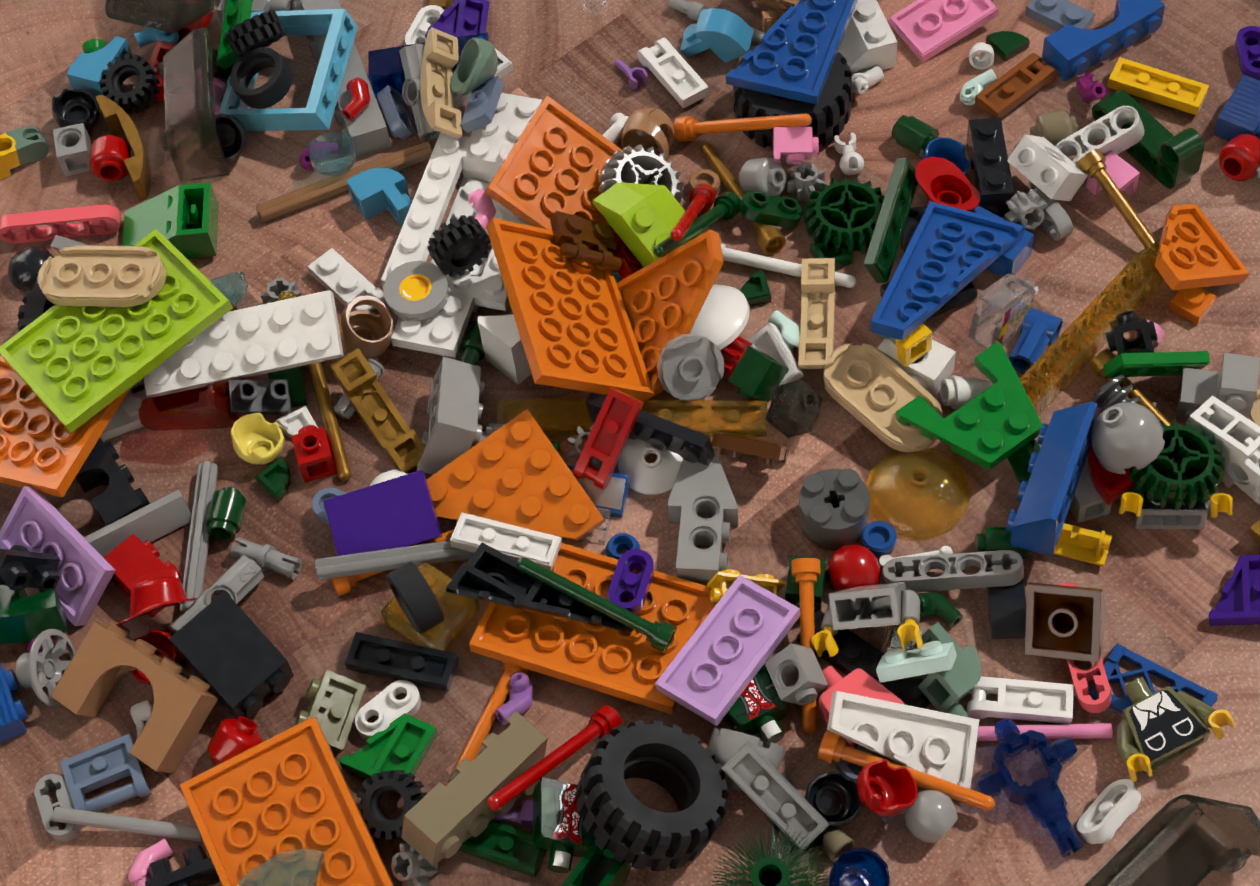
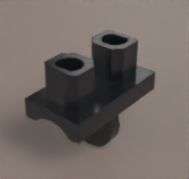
M288 379L228 380L226 383L229 395V415H247L252 413H261L263 415L289 414L291 412Z
M14 545L10 550L1 549L0 585H6L10 590L22 591L27 587L38 588L41 593L55 589L60 580L56 569L61 560L56 554L29 552L22 545Z
M197 845L183 853L186 867L173 871L169 859H160L150 863V880L146 881L145 885L210 886L221 881L211 857L208 858L202 846Z

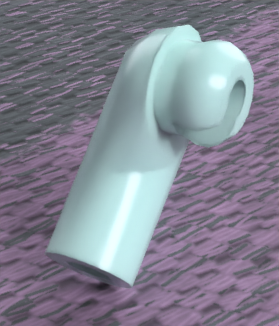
M992 68L964 84L960 91V99L963 104L974 105L975 96L997 80Z
M776 310L769 317L768 323L776 325L789 350L793 353L794 348L799 347L800 328L796 323Z

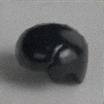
M64 89L58 97L54 96L52 98L53 118L60 128L84 123L86 130L95 125L100 117L98 102L91 93L82 89Z
M215 114L203 123L200 131L201 146L211 158L228 162L243 152L247 144V131L243 123L236 117L229 114Z
M26 247L11 258L8 278L15 288L26 292L28 290L32 291L42 264L50 256L52 258L54 256L48 250L41 247Z
M829 771L828 773L817 775L808 784L805 793V799L829 823V826L826 828L830 829L848 826L860 815L863 806L858 795L857 779H853L840 771Z

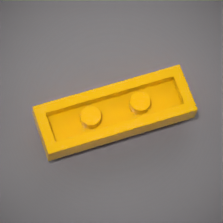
M1119 57L1107 84L1109 88L1123 90L1128 94L1196 116L1209 89L1207 84Z

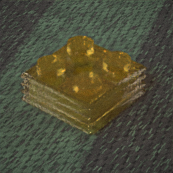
M423 562L418 569L433 591L445 620L428 631L419 634L407 619L395 596L385 605L381 613L385 624L415 644L444 651L479 610L480 605L478 599L446 592V587L452 578L429 563Z

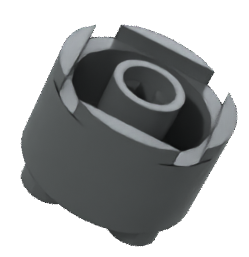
M826 469L808 475L805 478L799 495V525L803 535L809 541L810 539L820 544L819 547L826 550H838L842 546L856 544L859 541L862 532L869 524L870 495L867 486L859 478L858 473L852 469Z

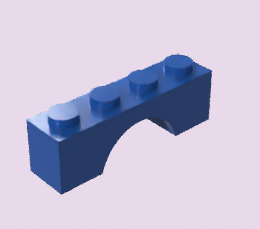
M1116 0L1113 17L1115 21L1112 24L1095 30L1081 29L1070 24L1064 26L1044 38L1042 60L1057 69L1058 75L1064 81L1075 75H1081L1094 64L1107 60L1113 53L1124 47H1130L1136 40L1148 33L1156 32L1162 25L1165 4L1160 0Z

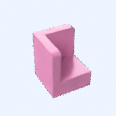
M1110 151L1104 156L1107 166L1105 170L1120 191L1124 190L1129 195H1132L1137 191L1140 172L1113 151ZM1088 175L1086 189L1096 195L1102 190V187L1095 177L1090 178Z

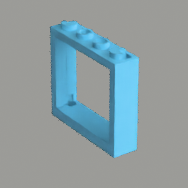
M346 9L275 11L286 32L285 36L327 35L306 108L247 109L248 105L244 104L230 85L229 76L224 98L220 104L219 114H229L236 117L243 123L246 131L329 130L358 25ZM251 12L250 19L257 14L260 15L262 12ZM258 73L251 79L248 89L254 88Z

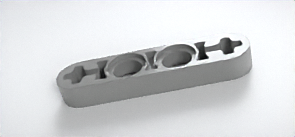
M1012 550L900 557L891 559L884 565L883 577L885 584L904 582L906 589L913 590L914 592L1000 587L1019 583L1024 577V565L1022 556ZM970 566H976L981 569L978 573L972 575L962 572L963 569ZM1011 566V569L1004 570V567ZM987 567H991L992 571L988 572ZM932 569H941L944 571V573L939 577H930L926 575V573ZM915 572H919L918 577L915 576Z

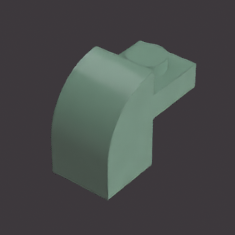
M937 622L921 636L923 644L931 641H940L942 644L953 642L957 657L952 670L930 673L918 688L939 712L945 713L953 705L959 703L980 680L982 668L974 647L970 644L962 650ZM915 643L912 647L914 649H918L917 644Z

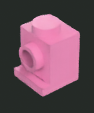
M774 127L773 158L775 162L780 163V160H786L787 164L798 165L805 163V160H811L812 156H818L819 140L818 137H812V127Z

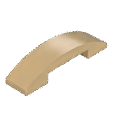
M431 27L427 34L421 64L420 93L422 108L426 121L433 130L459 139L462 137V127L460 126L462 122L461 111L454 108L453 90L451 88L452 68L459 62L458 38Z
M835 258L802 259L801 329L798 368L825 369L826 361L834 351Z

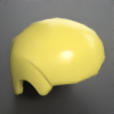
M261 413L243 415L234 422L231 429L234 451L239 458L248 463L264 465L272 462L282 453L285 439L278 423L266 421Z

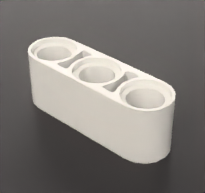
M1121 106L1063 139L1055 147L1067 157L1076 155L1073 162L1077 165V162L1083 156L1094 149H1099L1103 156L1110 151L1118 155L1137 144L1143 138L1144 127L1138 111L1134 107ZM1133 123L1130 128L1121 129L1124 124ZM1105 139L1102 144L1093 146L1096 140Z

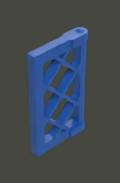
M1118 643L1112 648V652L1104 665L1108 682L1118 681L1124 697L1120 699L1111 694L1112 701L1109 708L1123 714L1124 709L1132 705V701L1124 690L1125 683L1123 680L1143 675L1146 684L1152 693H1155L1159 690L1154 691L1149 677L1150 673L1173 684L1172 688L1175 692L1187 691L1203 699L1202 702L1211 707L1218 700L1217 693L1162 667ZM1121 659H1124L1140 667V669L1121 673L1118 664ZM1094 683L1089 690V695L1092 699L1097 700L1099 699V693Z

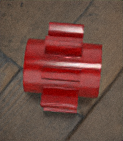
M738 336L728 346L720 350L724 358V376L730 378L746 349L752 345L751 342Z

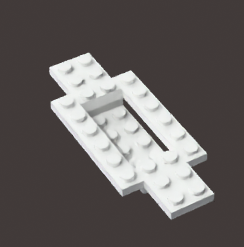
M501 93L492 123L472 131L470 137L462 136L459 139L440 132L381 278L382 287L387 276L396 267L406 262H426L429 255L427 246H430L428 243L429 238H435L432 233L440 227L461 171H463L464 178L447 218L446 225L450 224V219L454 217L458 221L461 215H465L467 218L469 215L476 216L477 211L472 208L473 203H468L469 194L477 189L485 190L542 102L541 99ZM492 199L496 209L494 218L529 225ZM493 247L491 250H488L489 256L487 258H481L483 263L480 266L477 264L473 266V271L465 270V274L459 276L458 273H456L455 277H450L449 274L446 275L449 284L448 300L438 314L425 320H417V318L404 320L399 318L391 337L392 345L455 358L472 312L477 313L479 306L506 311L509 299ZM431 259V262H430V263H433L434 265H436V263L434 262V260Z

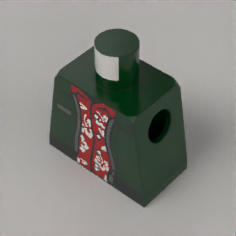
M765 664L722 720L733 731L748 735L759 733L766 746H770L771 742L777 743L785 735L778 721L786 716V701L780 700Z
M542 777L533 791V845L536 848L551 851L548 863L549 870L557 873H569L573 856L583 857L596 840V837L593 834L589 836L582 825L585 817L580 818L576 805L578 802L576 796L577 785Z

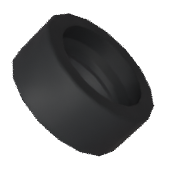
M260 47L248 51L234 64L230 73V85L244 104L255 109L271 107L281 101L289 92L292 84V71L289 65L272 48ZM275 67L273 75L267 83L259 88L248 89L249 83L256 73L265 68Z
M408 562L386 575L388 584L397 602L417 633L422 634L445 620L433 591L413 562Z

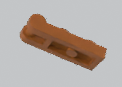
M1032 53L975 96V105L992 118H1002L1044 85L1052 84L1058 76V70L1051 65L1046 66L1042 63L1041 57Z

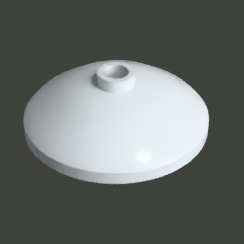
M713 285L690 333L707 337L720 350L728 346L743 331L749 319L750 308L744 294L731 286Z

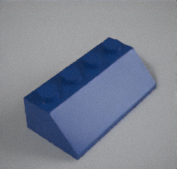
M1090 401L1055 411L1049 425L1043 423L1038 438V444H1041L1039 453H1032L1027 472H1030L1031 476L1029 481L1023 480L1018 491L1017 501L1021 502L1019 509H1012L1008 518L1006 530L1012 531V546L1053 557L1091 446L1090 434L1096 419L1098 403Z

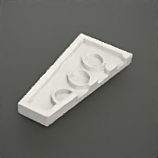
M840 691L833 692L827 730L901 765L969 789L971 788L979 719Z

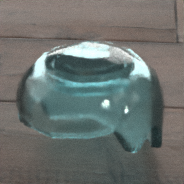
M329 132L317 136L308 144L311 165L320 174L338 176L349 171L356 162L354 140L348 134Z
M232 272L209 280L230 301L233 307L241 302L248 291V283L243 272H239L240 275L237 272Z

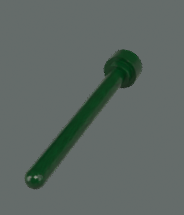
M725 192L718 196L714 201V207L695 219L680 241H674L670 236L654 247L655 256L659 258L664 257L720 218L729 220L738 215L741 202L739 196L733 192Z
M522 557L517 561V568L521 572L647 636L646 640L651 642L652 648L662 653H665L677 627L666 621L662 623L655 621L652 623L528 558Z

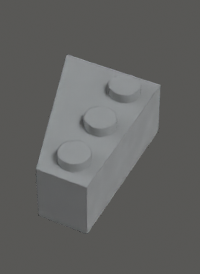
M442 357L432 380L426 416L430 417L429 432L424 431L421 443L427 445L421 458L418 460V471L423 470L425 473L434 475L468 451L472 444H478L482 433V426L478 425V422L483 412V403H479L485 386V382L480 381L481 367Z

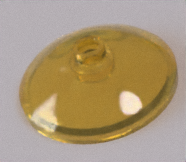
M928 447L924 450L913 452L894 450L883 456L874 465L867 480L870 510L877 521L890 524L895 529L896 534L904 537L925 539L942 535L958 525L969 508L971 486L965 470L953 457L935 448ZM919 477L925 480L922 482H918L914 478Z

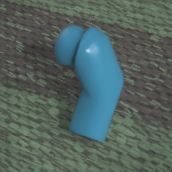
M157 24L134 33L139 47L153 42L156 43L157 41L176 44L179 39L176 29L165 24Z

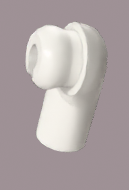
M875 66L864 73L853 74L852 92L862 95L867 92L868 88L883 80L884 74L881 68Z

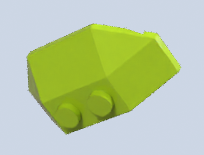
M617 182L592 201L643 267L659 259L654 254V247L670 237L672 229L685 212L664 185ZM702 231L694 237H692L691 239H689L688 241H686L685 243H683L682 245L703 234Z

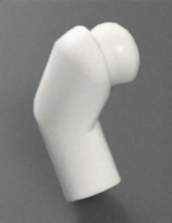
M623 113L614 114L610 120L612 126L602 136L616 144L622 138L624 124L628 116H625Z

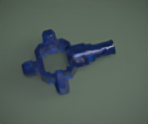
M1009 718L995 724V735L999 745H997L993 756V773L989 771L979 777L976 781L978 791L994 797L1001 794L1003 789L1009 802L1021 806L1026 805L1033 819L1039 821L1043 828H1048L1062 857L1071 855L1070 850L1076 853L1083 848L1084 844L1080 841L1067 818L1069 816L1066 808L1068 803L1058 787L1062 765L1072 760L1077 754L1078 750L1071 738H1061L1053 741L1052 746H1050L1043 733L1029 730L1020 734L1018 727ZM1024 750H1027V752L1034 750L1036 755L1039 754L1046 770L1049 771L1047 778L1034 781L1030 786H1026V784L1019 786L1017 781L1014 782L1011 773L1004 764L1007 758L1010 757L1011 759L1021 754Z

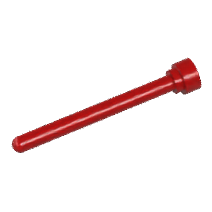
M701 183L696 185L689 195L690 205L670 233L674 241H680L699 213L710 209L714 204L716 192L711 185Z
M608 705L599 708L591 715L586 728L490 796L487 800L488 808L493 811L500 809L594 739H601L604 735L610 734L613 728L622 725L618 712Z

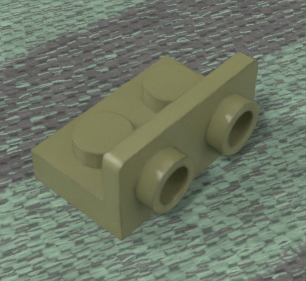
M326 669L319 679L313 678L305 694V698L310 701L306 711L301 710L294 726L315 716L332 752L340 754L344 749L366 685Z

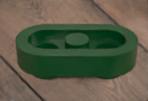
M761 191L746 192L739 204V211L746 219L789 229L795 228L803 216V209L795 199L780 196L768 197Z

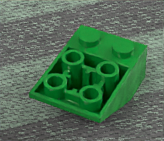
M211 182L178 185L126 210L122 246H134L153 230L157 229L186 258L216 256L219 205Z

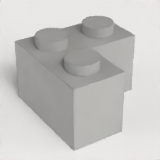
M1224 353L1219 372L1184 367L1178 388L1175 420L1187 422L1189 416L1212 395L1249 419L1257 394L1260 357Z

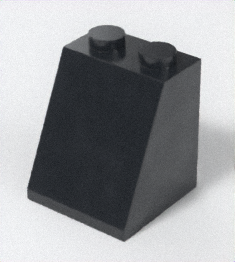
M225 591L169 638L185 670L190 675L196 676L210 685L208 691L219 698L217 702L235 719L239 716L246 718L254 716L259 712L266 700L274 693L284 690L289 684L290 679L294 677L288 660Z

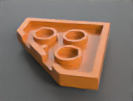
M1197 204L1173 205L1166 214L1155 267L1162 275L1164 282L1172 290L1243 283L1249 276V271Z

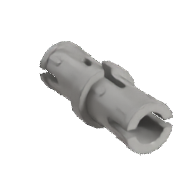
M237 537L235 542L239 543V545L233 543L231 546V558L239 559L245 555L249 559L254 560L262 572L269 570L294 580L297 578L296 573L301 571V558L276 551L272 545L265 544L262 546Z

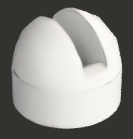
M978 42L973 45L969 54L971 66L980 70L991 67L994 63V50L992 46L985 42Z

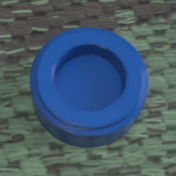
M871 522L862 532L861 545L872 551L878 558L882 555H890L896 547V531L886 522Z

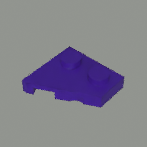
M454 0L452 6L444 10L435 24H431L428 27L425 38H427L428 31L432 27L457 37L458 48L461 49L472 38H482L485 40L489 1Z
M1260 554L1240 556L1234 567L1233 576L1227 580L1221 591L1222 596L1215 609H1211L1209 612L1210 626L1260 624Z

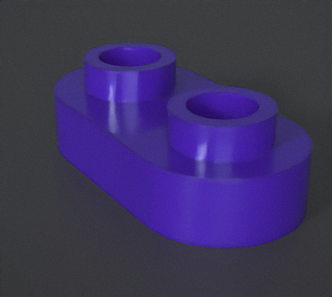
M1247 26L1239 30L1235 41V49L1242 74L1260 81V27Z
M632 549L620 556L608 591L609 601L634 614L643 608L654 574L653 559L650 554L640 549ZM633 570H640L641 572L638 573V574H635V573H632L631 571H633ZM624 599L632 600L630 602H622Z

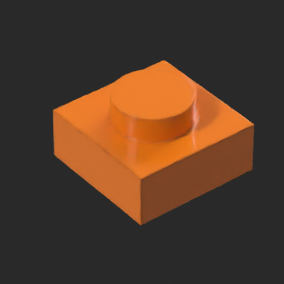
M1202 287L1181 289L1170 301L1169 310L1198 325L1215 304L1217 296Z

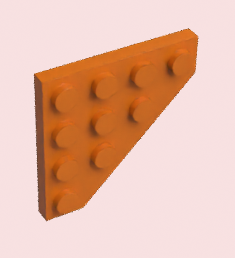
M708 230L617 283L654 390L653 396L661 393L663 390L657 377V361L661 350L670 340L677 336L690 334L724 263L719 233L713 230Z
M528 409L427 479L437 519L458 521L461 512L573 541H579L606 522Z

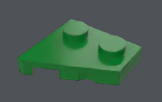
M404 713L391 722L386 730L377 732L366 740L367 745L351 756L348 753L342 756L339 763L342 768L368 780L372 779L371 775L390 770H403L405 774L412 773L415 775L438 734L437 728Z

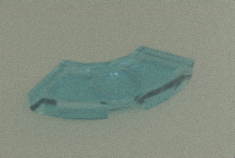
M310 849L290 850L276 854L275 857L267 860L257 868L251 869L237 886H315L325 854L322 851Z

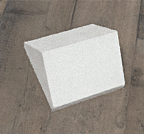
M514 315L479 316L478 326L485 359L519 385L532 373Z

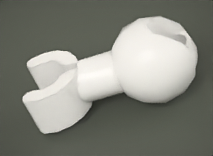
M850 133L848 145L840 141L838 135H835V150L843 154L839 162L841 171L847 176L860 174L864 168V159L859 153L855 152V133Z

